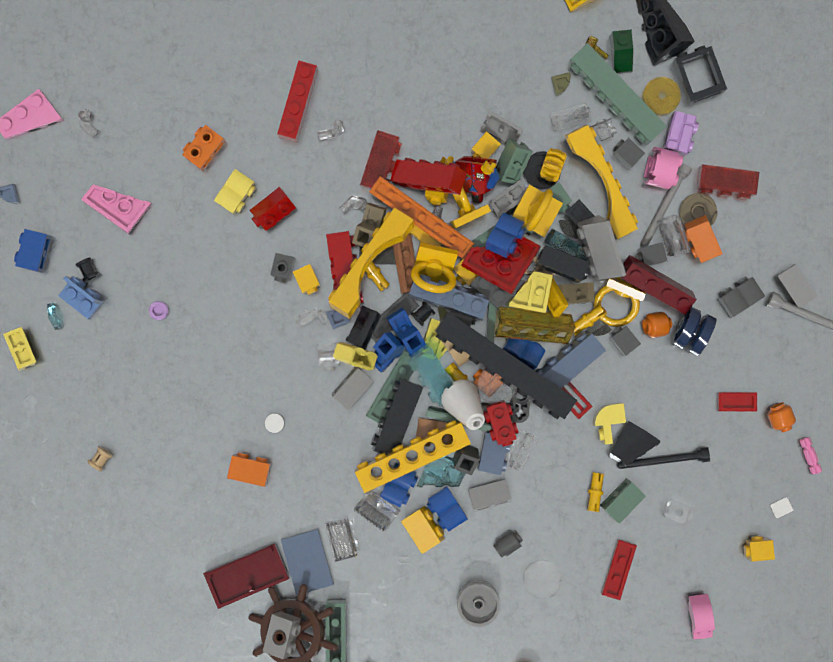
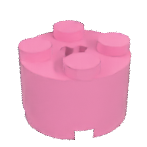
M654 147L651 150L654 152L653 157H648L645 166L644 177L647 178V181H644V183L668 190L671 186L677 185L679 179L677 171L678 167L682 165L683 156H680L675 151Z

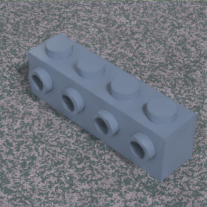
M420 274V278L429 284H447L446 282L440 280L438 281V283L431 281V277ZM413 282L409 297L483 321L489 304V300L486 299L487 296L475 293V295L469 294L468 290L462 287L453 288L446 293H432L423 290Z
M582 331L576 336V340L571 344H566L557 356L549 358L544 367L535 371L559 388H562L606 350L590 331Z

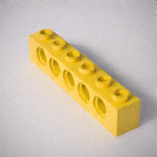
M456 420L450 421L441 430L435 428L427 432L428 436L424 438L418 436L410 440L411 444L404 447L403 444L398 445L392 449L393 452L387 455L384 452L375 456V460L370 463L364 461L358 464L355 474L364 493L470 445V440L460 421L456 422ZM450 434L452 435V441L447 444L443 443L442 436ZM427 442H432L435 444V448L428 452L424 450V445ZM410 450L417 452V457L413 460L406 457L407 452ZM393 458L398 459L400 462L396 468H392L388 464ZM373 467H380L382 473L379 476H374L371 474V469Z

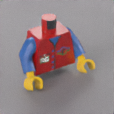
M448 156L447 159L442 157L440 162L445 165H449V163L458 164L460 169L467 172L463 189L465 192H472V202H482L483 194L492 190L500 179L496 169V159L463 156L454 162L452 156Z

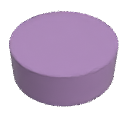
M155 301L149 307V314L155 320H163L168 316L169 308L166 303Z

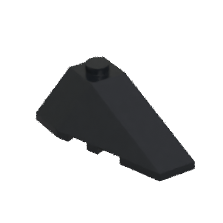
M637 0L638 9L642 13L644 22L642 28L647 36L646 47L655 64L682 53L695 42L686 24L667 0Z

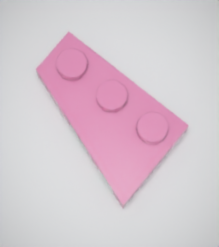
M38 89L0 117V133L5 139L27 133L30 130L42 128L50 123L62 121L63 119L42 91Z
M94 184L81 199L127 234L131 232L152 205L151 202L142 201L129 195L126 196Z

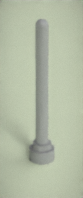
M682 163L681 167H678L677 175H679L677 185L671 186L641 242L642 247L649 245L682 180L690 175L692 168Z
M771 292L766 303L767 306L771 308H784L833 329L832 320L804 308H798L796 305L783 300L780 294L776 292Z

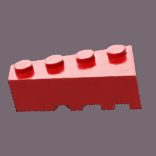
M349 231L326 234L329 259L331 261V275L334 280L333 290L338 289L341 278L344 274L350 272V266L357 258V254H353L352 247L355 246L352 243L354 235H350ZM360 292V302L364 303L363 294Z

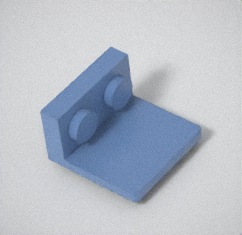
M65 276L63 280L68 284L58 296L90 320L104 302L100 299L101 295L93 289L84 287L86 283L80 278Z

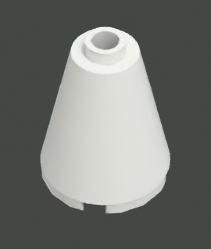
M469 380L453 382V385L449 389L446 388L441 396V403L444 409L470 430L479 429L484 424L485 418L477 387Z

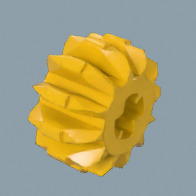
M550 148L541 168V177L548 181H558L567 157L566 153L559 149Z

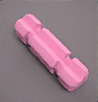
M810 437L802 438L800 444L804 448L803 452L807 463L810 465L811 473L818 474L822 472L815 449L811 446L812 441Z

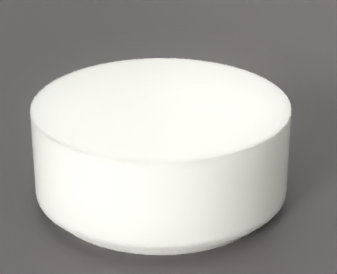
M276 413L270 414L265 420L266 429L272 433L281 431L285 424L283 417Z

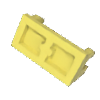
M22 327L4 333L3 335L18 370L21 371L28 366L35 365V357Z

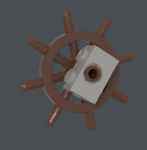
M306 584L300 586L297 599H286L281 601L276 589L269 587L268 593L274 605L266 611L264 617L255 614L248 616L250 621L261 625L260 635L263 645L253 650V656L258 657L263 653H267L276 662H312L311 660L316 657L322 647L336 651L338 649L337 644L324 640L325 629L322 621L333 614V608L328 607L318 613L311 604L305 601L308 589ZM285 608H294L293 616L288 614ZM303 612L308 619L300 623L301 613ZM312 626L313 635L305 633L304 630ZM301 640L312 643L308 651H306ZM295 649H297L300 657H292Z

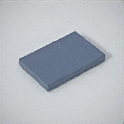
M318 529L281 539L296 596L302 584L307 585V593L334 585Z

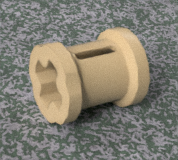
M98 446V451L87 462L94 469L101 472L103 465L113 455L103 447Z

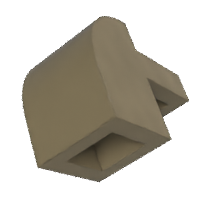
M372 203L366 204L363 220L356 226L353 244L364 247L367 242L370 243L377 227L380 228L383 224L386 208Z
M594 282L558 285L568 304L595 302Z

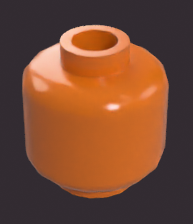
M665 312L649 313L642 321V328L644 333L651 338L663 337L669 334L670 328H672V320Z
M784 402L771 406L770 411L767 413L774 430L787 432L792 429V425L796 422L791 406L784 404Z

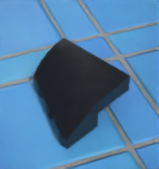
M628 421L610 452V458L628 466L653 447H657L661 441Z

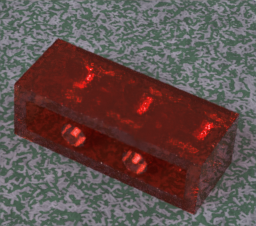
M377 130L360 187L371 190L380 176L390 183V179L387 178L389 172H393L396 161L393 160L395 153L399 154L402 143L399 142L400 137Z
M702 164L698 170L696 190H701V193L704 194L719 192L720 196L731 197L734 194L739 195L740 199H751V197L757 195L760 172Z

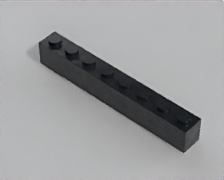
M446 312L434 331L438 333L435 337L444 343L448 340L454 344L452 348L460 354L463 351L469 354L468 359L476 365L479 362L485 365L484 370L492 376L497 373L502 377L501 382L509 387L511 384L518 388L516 392L525 398L527 395L534 399L532 403L541 409L543 406L550 409L548 414L557 420L559 417L565 419L577 402V399L449 312Z

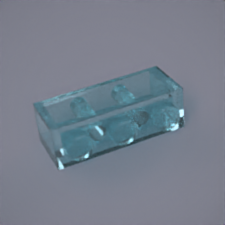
M426 343V346L412 355L408 354L411 358L408 362L413 371H419L421 376L418 379L423 387L427 386L430 392L427 394L433 403L437 402L440 407L442 405L441 396L446 388L449 389L453 384L429 343Z

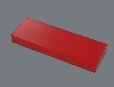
M620 539L617 540L601 592L602 595L617 600L621 599L636 551V544Z

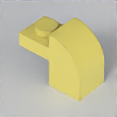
M624 403L605 405L594 416L593 426H601V429H598L599 440H603L605 445L613 444L611 424L626 423Z

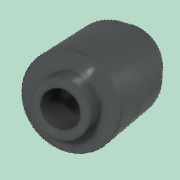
M511 530L496 540L497 543L493 546L501 557L509 556L522 547L521 542L523 539L517 531L513 533Z

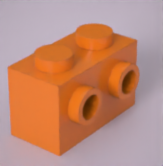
M206 124L203 128L200 127L196 131L194 140L185 145L183 148L184 153L182 154L202 171H204L226 142L223 137Z
M706 215L684 224L686 231H683L687 242L691 241L694 246L691 248L694 258L699 257L700 262L703 263L723 254Z
M238 452L237 455H232L227 475L228 479L262 487L267 485L272 464L267 462V458L257 456L256 459L248 458L249 454Z

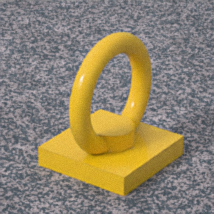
M528 185L512 216L524 221V227L528 231H533L545 237L563 203L552 197L553 191L551 189L542 192Z
M462 187L460 195L452 194L460 209L458 210L460 217L450 221L449 224L452 228L462 226L491 212L489 205L487 204L475 209L474 205L470 204Z
M420 242L414 266L411 270L413 282L423 290L432 293L451 291L456 286V277L453 269L458 256V250ZM420 274L431 277V281L438 283V281L440 280L446 282L447 284H429L420 278Z
M621 277L608 278L607 284L595 296L594 308L601 304L603 297L608 292L613 290L622 297L631 298L632 309L626 317L612 319L604 315L600 318L603 323L609 326L627 325L636 318L640 309L639 300L643 301L646 292L623 280Z

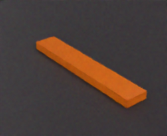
M381 176L369 191L370 194L390 208H396L414 219L415 226L446 248L458 250L460 258L464 259L475 244Z

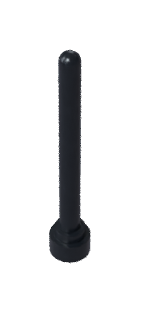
M700 447L699 450L691 453L636 459L628 466L618 462L617 468L627 469L697 460L704 463L710 462V453L708 447Z

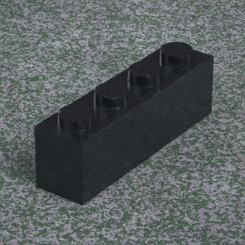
M401 377L398 381L395 380L392 387L393 396L391 399L388 398L385 405L386 415L385 417L381 416L378 423L379 432L377 435L374 434L371 441L373 451L380 454L385 452L387 455L393 452L392 449L401 445L423 386Z

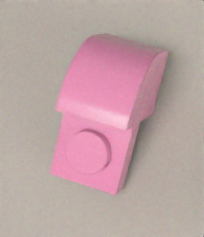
M708 594L689 596L688 610L692 620L693 640L713 637L715 624Z

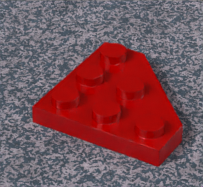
M523 237L517 240L515 252L513 254L510 253L507 258L487 250L486 246L481 248L479 246L473 247L463 260L461 266L512 294L541 246Z

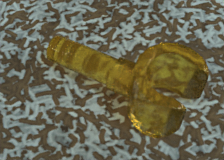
M593 36L588 37L585 45L588 43L595 51L607 59L609 55L596 46L598 39Z

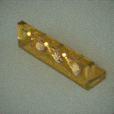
M499 307L497 311L499 324L495 335L502 338L569 344L576 327L572 314L562 313L559 317H554L551 312L540 313L524 309ZM504 326L513 328L509 331H502ZM525 328L531 329V331L527 333L520 332ZM543 330H548V331H549V332H548L547 334H545V335H539V334H538L539 332H541V331H543ZM567 332L565 337H559L557 334Z

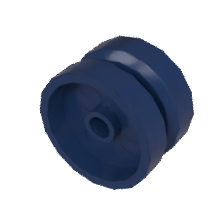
M691 307L677 328L673 345L679 348H684L688 345V352L699 356L714 331L717 318L709 314L701 318V311Z

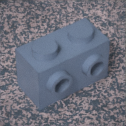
M485 432L478 471L501 475L502 471L505 472L507 467V460H504L505 454L510 452L511 445L502 447V444L498 445L496 441H492L489 432Z

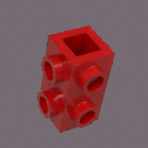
M278 187L250 209L254 216L251 219L257 227L262 226L267 231L282 218L289 215L296 207L283 190Z
M502 400L486 405L487 411L483 413L486 422H490L492 429L489 430L492 441H496L498 445L502 444V447L513 444V440L517 439L515 434L519 432L516 423L511 422L510 415H513L510 404H506Z

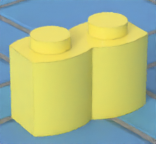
M235 169L214 201L233 214L236 212L240 213L245 206L243 201L247 196L251 197L256 189L254 186L255 182Z
M344 342L337 343L333 354L337 361L365 370H373L378 357L372 351Z

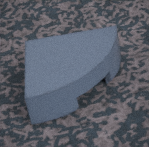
M15 184L0 187V197L10 203H20Z
M331 310L326 312L333 330L350 323L347 317L337 311Z

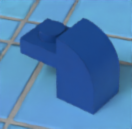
M400 308L386 317L393 329L394 335L404 345L405 350L410 355L426 346L419 330L412 324L405 309Z
M392 332L384 333L373 346L375 349L374 353L378 356L375 367L380 372H384L395 358L400 357L405 349L404 345Z

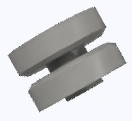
M474 580L466 583L460 589L457 595V608L460 617L466 623L472 626L483 627L496 619L500 611V601L496 590L491 584L485 581ZM481 601L480 606L476 607L475 602Z

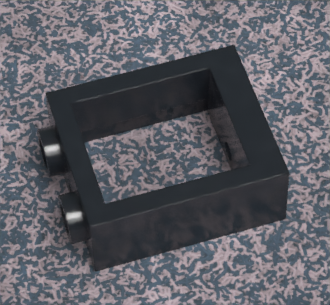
M705 45L694 49L695 52L690 54L683 52L678 54L677 58L673 61L675 72L688 105L724 93L727 90L712 46L707 48ZM707 55L717 85L693 93L682 63Z
M547 245L541 249L535 264L536 267L576 283L587 279L590 268H588L589 262Z

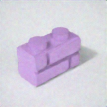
M674 111L663 149L678 152L681 156L691 152L694 141H691L693 133L696 134L699 123L696 122L697 117Z

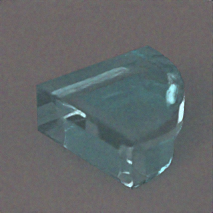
M55 303L47 304L48 319L55 330L60 329L62 324L61 319H58L56 315L57 307Z

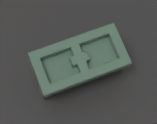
M508 139L496 165L501 181L514 184L520 180L533 152L525 143L521 142L518 144L514 139Z
M626 478L600 506L620 524L646 496Z

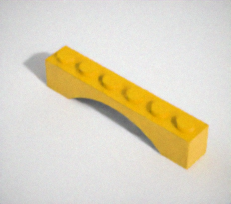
M583 125L564 135L572 153L588 161L603 180L608 198L606 219L610 221L615 239H619L637 230L636 224L638 220L634 213L631 214L628 209L630 206L626 196H622L620 192L622 188L619 181L613 178V168L603 157L605 152L601 144L598 145L595 140L597 135L593 127L589 128V125Z
M396 208L385 215L384 223L380 228L377 227L372 235L373 239L370 243L367 242L364 245L359 259L356 258L352 262L350 272L343 275L338 289H334L329 295L330 307L348 319L352 317L361 304V282L369 264L388 247L403 242L415 226L414 219Z

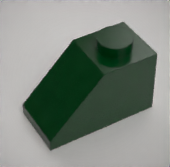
M632 29L612 31L609 37L613 70L617 74L633 72Z

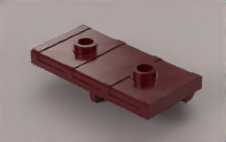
M275 543L203 573L218 609L290 578Z

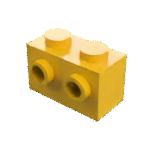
M425 506L401 521L421 554L445 539L442 528L436 525L432 512L426 509Z

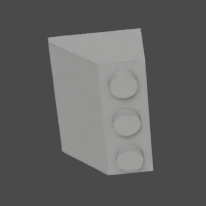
M597 215L578 222L577 234L584 243L582 250L585 257L589 259L590 265H588V268H590V274L599 280L625 276V269L610 221Z

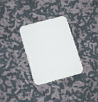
M787 497L770 505L776 518L793 511Z

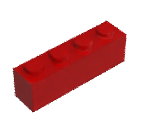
M298 60L277 132L279 138L298 143L318 73L317 65Z
M405 158V160L396 159L390 181L403 188L460 195L467 172L460 169V165L455 163L445 165L439 161L430 163L423 159H420L419 162L411 158Z

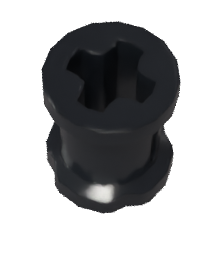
M91 257L75 264L84 277L82 279L83 282L90 281L99 276V273L95 271L91 263Z
M423 301L422 306L416 312H412L411 315L423 326L424 321L436 312Z

